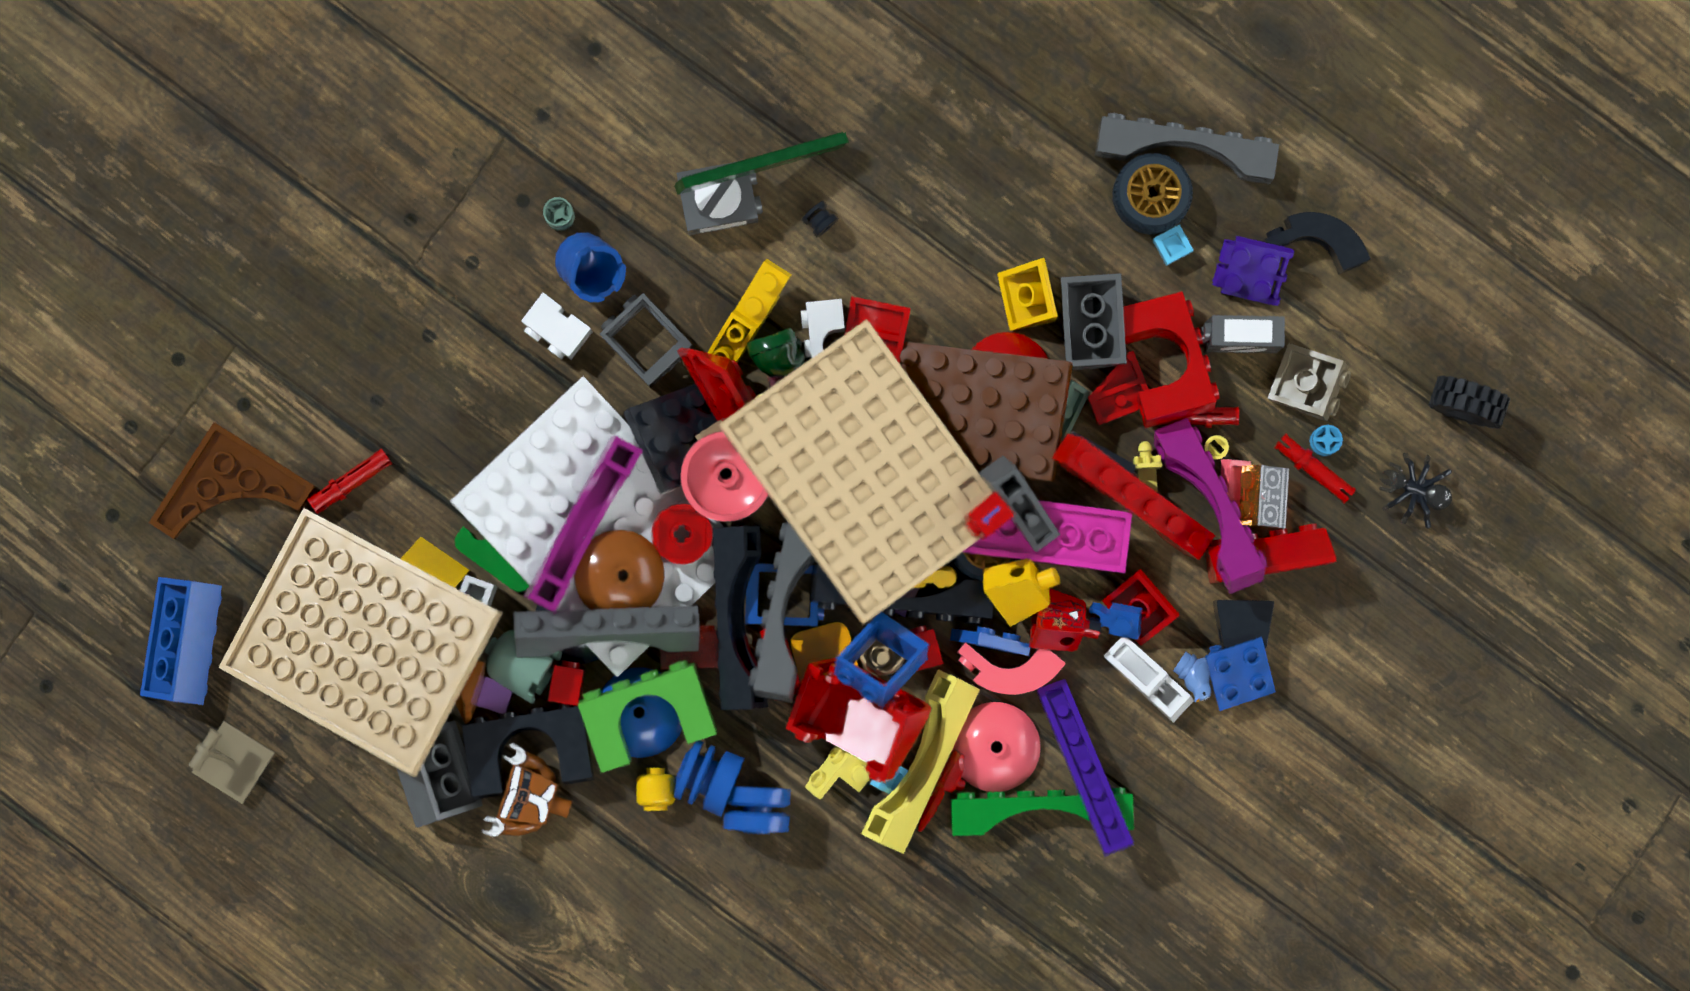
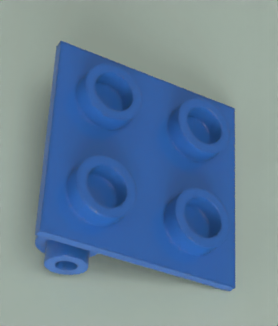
M1262 637L1226 649H1222L1221 645H1214L1209 648L1210 653L1205 655L1219 711L1276 692Z

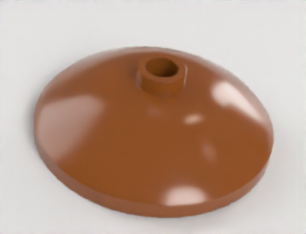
M627 530L606 531L590 540L574 572V584L579 598L589 610L649 608L656 603L662 592L665 577L664 565L661 556L653 544L642 535ZM620 570H625L627 572V579L621 582L618 580L617 574Z

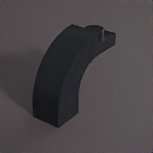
M1302 212L1288 216L1283 221L1287 230L1284 231L1282 226L1266 233L1267 238L1263 240V242L1283 247L1297 241L1317 243L1329 253L1338 275L1366 264L1371 259L1363 241L1349 225L1334 216L1319 212Z

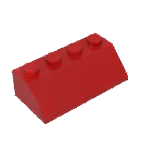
M1317 524L1299 526V532L1288 534L1287 528L1269 531L1270 537L1258 539V533L1252 534L1254 539L1252 544L1256 552L1261 551L1267 563L1264 575L1337 562L1326 528L1317 529ZM1221 539L1213 540L1211 547H1208L1204 552L1210 584L1223 582L1217 570Z

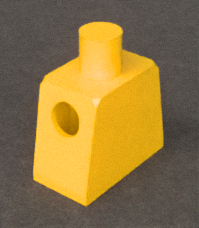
M1023 559L983 569L984 592L1008 625L1012 626L1048 607L1050 604L1049 588L1059 585L1060 577L1054 567L1040 572L1031 559Z

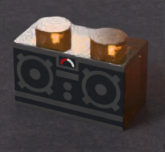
M1266 465L1242 466L1239 505L1241 517L1239 519L1243 526L1264 529L1286 528L1288 468Z

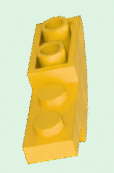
M766 259L707 353L730 358L731 361L735 360L738 363L747 349L746 344L756 336L792 274Z

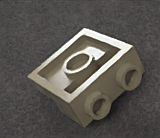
M1288 343L1268 399L1296 409L1300 413L1328 422L1329 416H1335L1338 412L1340 399L1337 398L1340 388H1346L1351 376V372L1347 371L1349 366L1343 360Z

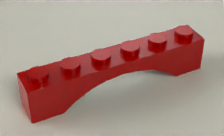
M1067 433L1051 458L1073 475L1127 509L1155 531L1163 540L1184 555L1200 560L1215 537V534L1081 437Z

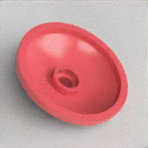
M722 431L708 434L699 439L684 458L681 468L683 492L692 507L707 518L724 522L743 519L754 513L768 496L765 489ZM722 469H730L732 471L731 476L723 478L720 475Z
M989 702L975 706L970 710L952 751L955 749L965 756L964 772L961 777L970 785L988 792L1008 791L1025 782L1035 770L1040 757V738L1033 721L1022 710L1007 703ZM995 741L1002 744V750L999 753H994L991 750V744Z

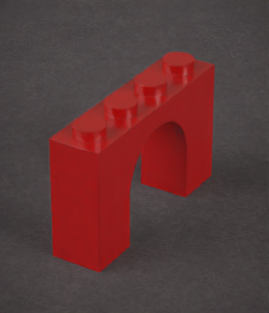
M1183 291L1124 306L1125 344L1154 337L1165 338L1181 348L1187 361V369L1177 381L1138 392L1137 403L1144 427L1149 428L1214 411L1216 400L1220 399L1216 383H1211L1208 372H1211V366L1207 354L1202 355L1199 345L1203 344L1199 327L1194 328L1191 317H1194V310L1190 299L1185 300Z

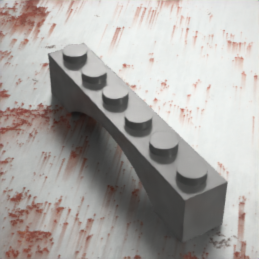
M1109 113L1108 117L1102 116L1095 151V156L1124 161L1137 153L1152 148L1166 146L1187 147L1217 158L1228 166L1241 180L1271 184L1274 180L1279 144L1272 143L1270 138L1255 137L1254 140L1244 139L1242 134L1236 132H1226L1225 135L1213 134V129L1197 127L1196 131L1184 129V125L1179 123H1167L1166 126L1156 125L1154 120L1148 118H1138L1137 121L1125 120V115Z
M782 523L780 531V541H784L782 552H776L774 570L778 571L776 581H770L768 599L772 600L770 610H764L762 628L766 629L764 639H758L755 656L760 658L758 668H752L749 686H753L755 696L792 702L797 671L785 644V611L790 595L798 580L816 560L789 523Z
M698 606L514 612L516 658L547 657L572 646L606 641L640 643L657 647L667 652L699 651Z

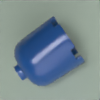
M576 233L567 237L560 244L556 252L555 266L558 275L580 299L588 302H602L605 300L604 297L609 296L613 291L617 292L620 290L625 280L626 266L622 261L621 255L611 245L591 233Z

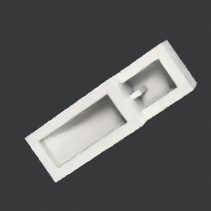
M1121 637L1104 655L1137 690L1173 723L1194 702L1190 694L1129 638Z

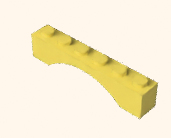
M937 670L925 696V702L932 707V710L925 724L915 759L897 787L885 799L873 807L861 833L862 835L904 854L980 689L950 674Z

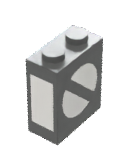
M731 163L676 173L677 179L679 181L682 177ZM750 174L680 194L688 235L758 223L757 214H762L763 210L760 196L754 197L752 185H757L756 174Z
M1212 315L1204 323V327L1200 328L1205 352L1276 354L1285 347V317Z

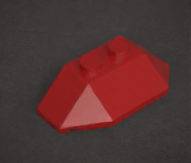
M681 347L677 350L717 421L721 420L724 422L755 399L754 391L750 386H746L740 377L743 375V372L735 360L731 361L730 358Z

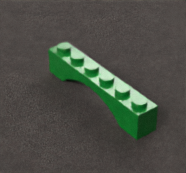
M1111 788L1128 831L1134 830L1133 794L1126 793L1125 788ZM1064 789L1047 790V796H1035V790L1017 791V797H1005V791L987 792V798H975V792L957 793V799H950L952 836L984 835L994 825L1010 816L1038 809L1062 810L1090 821L1078 791L1077 795H1065Z

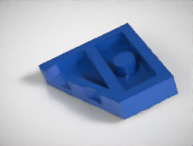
M978 627L977 632L952 629L950 636L951 641L969 643L979 647L1029 656L1031 648L1028 643L1020 642L1021 636L1003 632V637L994 636L995 630Z

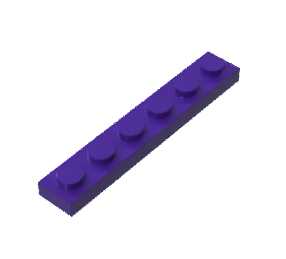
M1066 679L1038 688V697L1104 857L1132 847L1134 844Z

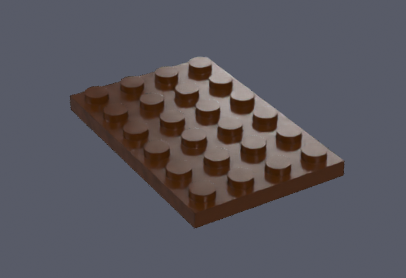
M904 342L900 354V366L977 472H981L1001 456H1004L1017 467L1023 478L1054 482L1057 462L1051 458L1061 442L1073 366L1072 362Z

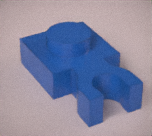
M1092 602L1089 613L1097 614L1100 618L1091 617L1090 620L1101 622V627H1109L1108 634L1138 640L1141 634L1142 608L1113 603L1111 608L1108 609L1100 603Z

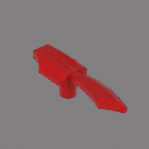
M955 749L947 760L936 783L937 786L922 813L918 826L919 832L923 831L934 816L946 791H962L965 787V781L960 779L964 772L965 756Z

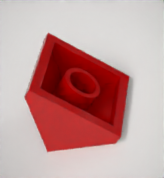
M1141 569L1133 573L1102 600L1108 609L1111 608L1113 603L1142 608L1141 634L1138 640L1135 639L1140 646L1180 616Z

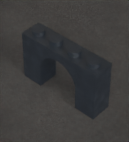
M560 704L558 705L559 710L547 711L546 707H539L528 710V715L517 716V712L500 714L498 720L487 721V717H478L471 719L468 725H462L472 797L478 800L504 795L505 787L501 766L502 752L512 737L524 731H539L552 738L557 748L561 779L564 785L595 780L588 733L579 706Z

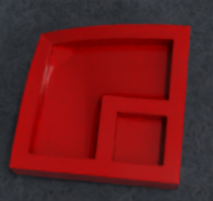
M851 296L844 335L865 320H868L900 364V354L903 349L911 308Z

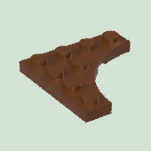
M213 422L148 523L171 538L177 539L183 529L203 512L221 503L243 498L269 499L286 504L300 512L316 486Z

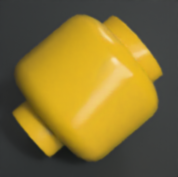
M647 768V774H641L637 777L636 801L639 805L644 806V811H666L668 806L675 802L673 797L675 793V778L671 774H665V768Z

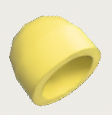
M1213 435L1205 443V452L1209 451L1213 459H1221L1228 453L1229 443L1221 435ZM1213 440L1224 449L1222 453L1211 444Z

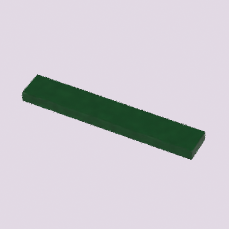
M840 132L685 176L677 181L674 186L677 195L835 151L841 149L849 141L846 132Z

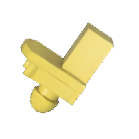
M1143 441L1138 447L1140 457L1133 458V463L1137 465L1135 469L1138 474L1137 478L1158 492L1156 469L1162 467L1161 455L1152 456L1153 448L1151 443Z

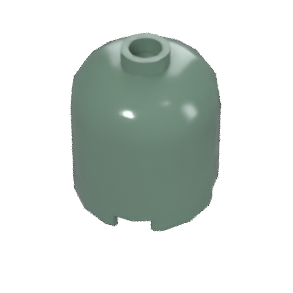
M515 630L503 633L499 639L493 637L485 650V653L489 655L486 661V671L489 677L531 704L536 699L534 698V693L541 695L550 682L553 674V669L550 667L554 659L560 661L562 657V652L557 651L547 657L516 658Z

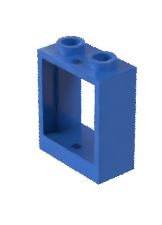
M756 564L746 590V625H762V617L758 616L760 572L777 573L778 570H774V564ZM811 565L804 574H812V567L815 565ZM811 603L810 618L785 617L784 626L818 627V620H824V609H818V603Z
M880 611L836 658L834 675L843 684L850 685L859 691L867 701L874 702L883 708L926 661L929 644ZM876 640L907 660L904 666L885 686L853 665Z

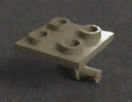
M223 721L218 731L210 729L203 743L197 745L196 749L198 751L188 766L193 769V774L241 804H244L276 752L226 721Z

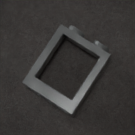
M642 293L639 297L633 295L622 306L625 310L617 318L612 315L602 324L601 328L603 331L600 333V336L651 389L682 360L677 352L678 349L681 347L693 349L694 347L647 296ZM644 307L677 341L646 372L613 338Z

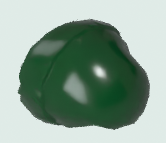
M791 328L746 344L750 358L760 371L770 378H785L805 362V354L801 350L802 341L795 336Z

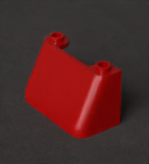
M836 658L809 663L786 729L795 733V737L803 742L810 743L812 740L824 739L867 762L865 770L869 773V778L874 781L884 783L892 780L926 724L932 707L925 701L899 689L882 708L874 702L867 701L859 691L850 685L843 684L834 675ZM856 666L857 668L865 672L867 675L878 681L883 686H885L888 683L887 681Z

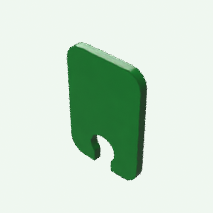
M464 526L460 529L455 537V546L462 554L512 590L523 592L529 588L530 585L486 539H475L471 531Z

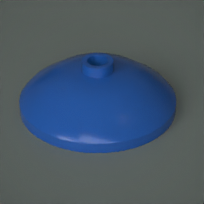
M632 668L625 670L618 677H612L605 684L601 693L613 690L612 684L629 679L630 684L642 680L640 675L654 669ZM642 695L634 698L624 707L621 714V728L631 757H650L665 751L677 740L682 731L675 708L667 700L656 695ZM636 707H642L645 710V715L640 719L634 716V709Z

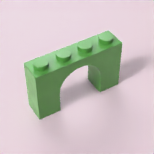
M686 660L669 665L670 671L659 674L657 669L640 675L642 679L640 681L630 684L629 679L612 684L613 690L601 693L600 689H595L583 694L584 699L579 701L578 706L601 773L631 762L632 758L621 728V714L624 707L631 700L642 695L662 697L675 708L688 744L717 735L718 730L695 662L687 664Z

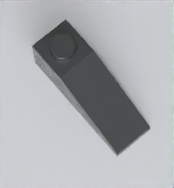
M1001 456L979 473L992 492L996 491L1015 514L1011 518L1012 522L1035 552L1060 535L1017 467L1006 457Z

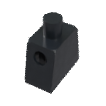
M1213 601L1219 643L1222 649L1262 637L1266 649L1274 601Z

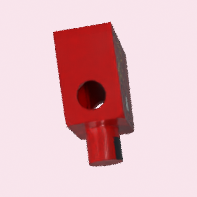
M1049 588L1050 604L1047 608L1032 615L1029 647L1074 652L1078 649L1083 636L1098 639L1101 622L1086 619V603L1084 600Z

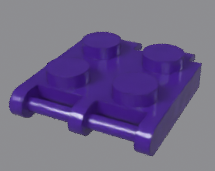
M1236 236L1235 241L1224 239L1219 256V261L1222 263H1217L1212 285L1221 287V293L1277 306L1280 302L1278 295L1282 282H1286L1288 276L1285 273L1289 259L1293 258L1295 251L1291 248ZM1281 257H1284V258H1283V261H1282V264H1281L1280 271H1277L1278 268H1279V263H1280ZM1276 281L1273 294H1271L1273 283Z

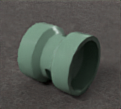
M554 197L548 200L543 208V216L552 229L564 231L573 225L575 213L571 204L566 199Z

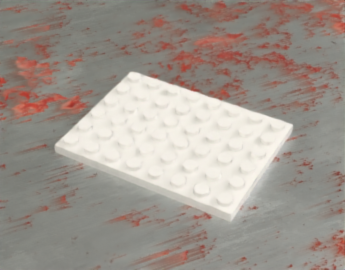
M583 376L450 502L530 585L610 437L618 436L638 448L639 446L630 426ZM641 453L629 477H627L592 538L606 531L627 530L642 535L652 543L651 528L658 513L671 505L691 504L688 502L682 486L660 494ZM708 518L712 531L713 528H724L719 521ZM683 525L679 526V530L674 531V537L678 538L679 543H683L684 538L690 536L689 531H685ZM712 542L707 552L690 564H674L661 557L665 573L664 585L659 598L652 607L692 606L715 583ZM625 570L618 572V580L622 582L627 579V572ZM574 575L556 611L589 610L577 594ZM618 641L586 644L616 677L649 647V645Z

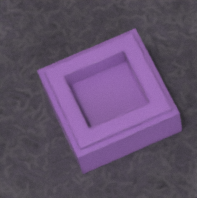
M485 677L476 706L501 714L507 713L513 692L493 679Z

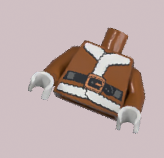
M510 744L509 746L516 750V755L512 758L504 755V759L512 763L513 767L497 818L489 816L484 818V820L492 821L493 828L490 831H482L483 834L497 836L499 834L521 836L536 832L542 825L548 824L551 814L568 818L573 803L571 800L557 796L560 784L556 782V774L544 759L524 751L516 744Z

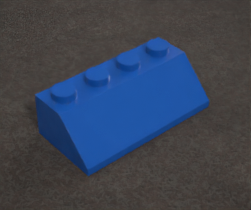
M158 577L140 696L204 705V699L208 690L209 667L212 663L213 641L217 632L218 608L222 599L221 585Z

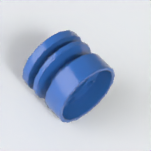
M699 740L694 743L682 761L676 777L673 797L681 800L686 788L692 791L687 803L692 805L699 793L705 795L703 810L722 816L727 805V799L732 787L736 783L745 758L726 751L720 761L717 762L713 760L715 754V746L710 745L706 756L700 755L704 742Z

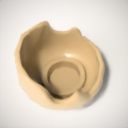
M878 640L860 657L865 669L878 676L893 674L899 670L905 661L903 657Z

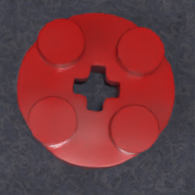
M675 504L660 511L651 528L652 544L658 554L674 564H690L698 560L709 549L713 537L712 526L708 518L700 514L689 504ZM680 525H683L684 530L690 533L689 537L684 538L683 543H679L678 538L674 537V531L679 530Z

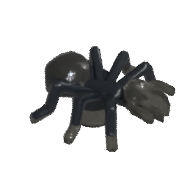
M1406 452L1403 453V458L1408 465L1410 479L1406 480L1401 466L1389 462L1388 465L1397 469L1398 473L1394 470L1383 471L1382 473L1388 476L1389 479L1380 478V481L1384 485L1391 487V489L1379 487V490L1387 493H1392L1401 488L1405 492L1383 506L1382 509L1387 511L1408 497L1410 500L1409 507L1401 519V524H1406L1414 511L1415 504L1422 506L1424 511L1425 527L1430 529V510L1427 504L1434 510H1442L1450 506L1452 502L1451 491L1444 485H1434V483L1450 475L1452 470L1447 469L1430 480L1425 479L1430 469L1429 463L1431 457L1427 455L1424 459L1423 470L1416 481L1414 462Z

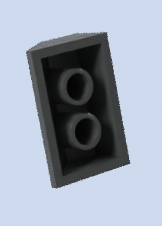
M1121 273L1061 277L1066 361L1073 363L1072 370L1098 369L1127 364Z
M455 720L444 723L416 777L397 768L416 828L483 806L481 799L475 800L472 797L466 752Z

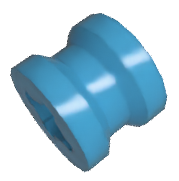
M1323 425L1313 431L1309 442L1313 452L1320 456H1329L1340 449L1343 438L1341 432L1335 426Z

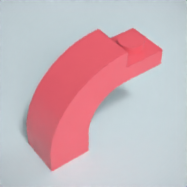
M964 643L957 651L961 656L958 661L971 672L975 668L979 671L972 680L974 683L991 692L1006 695L1027 693L1042 687L1052 680L1066 664L1049 649H1037L1027 662L1013 669H1003L992 665L967 643Z

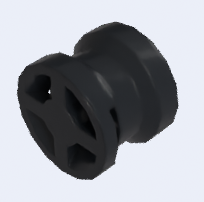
M824 201L816 204L801 219L805 225H810L816 238L822 236L839 220L835 214H831L827 210V204Z

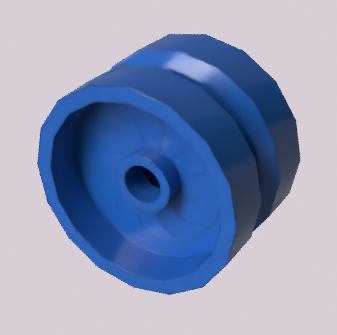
M733 786L726 803L743 806V810H729L725 812L723 829L742 830V833L753 834L789 832L790 816L786 813L771 812V807H787L790 805L791 789Z

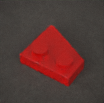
M1130 351L1126 355L1127 364L1117 365L1087 398L1098 426L1139 411L1137 403L1138 392L1149 390L1134 351Z

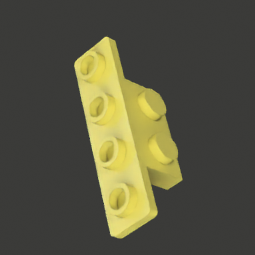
M835 746L829 752L828 758L821 767L812 773L805 788L820 800L840 777L860 792L871 779L868 776L869 773L865 770L867 762Z

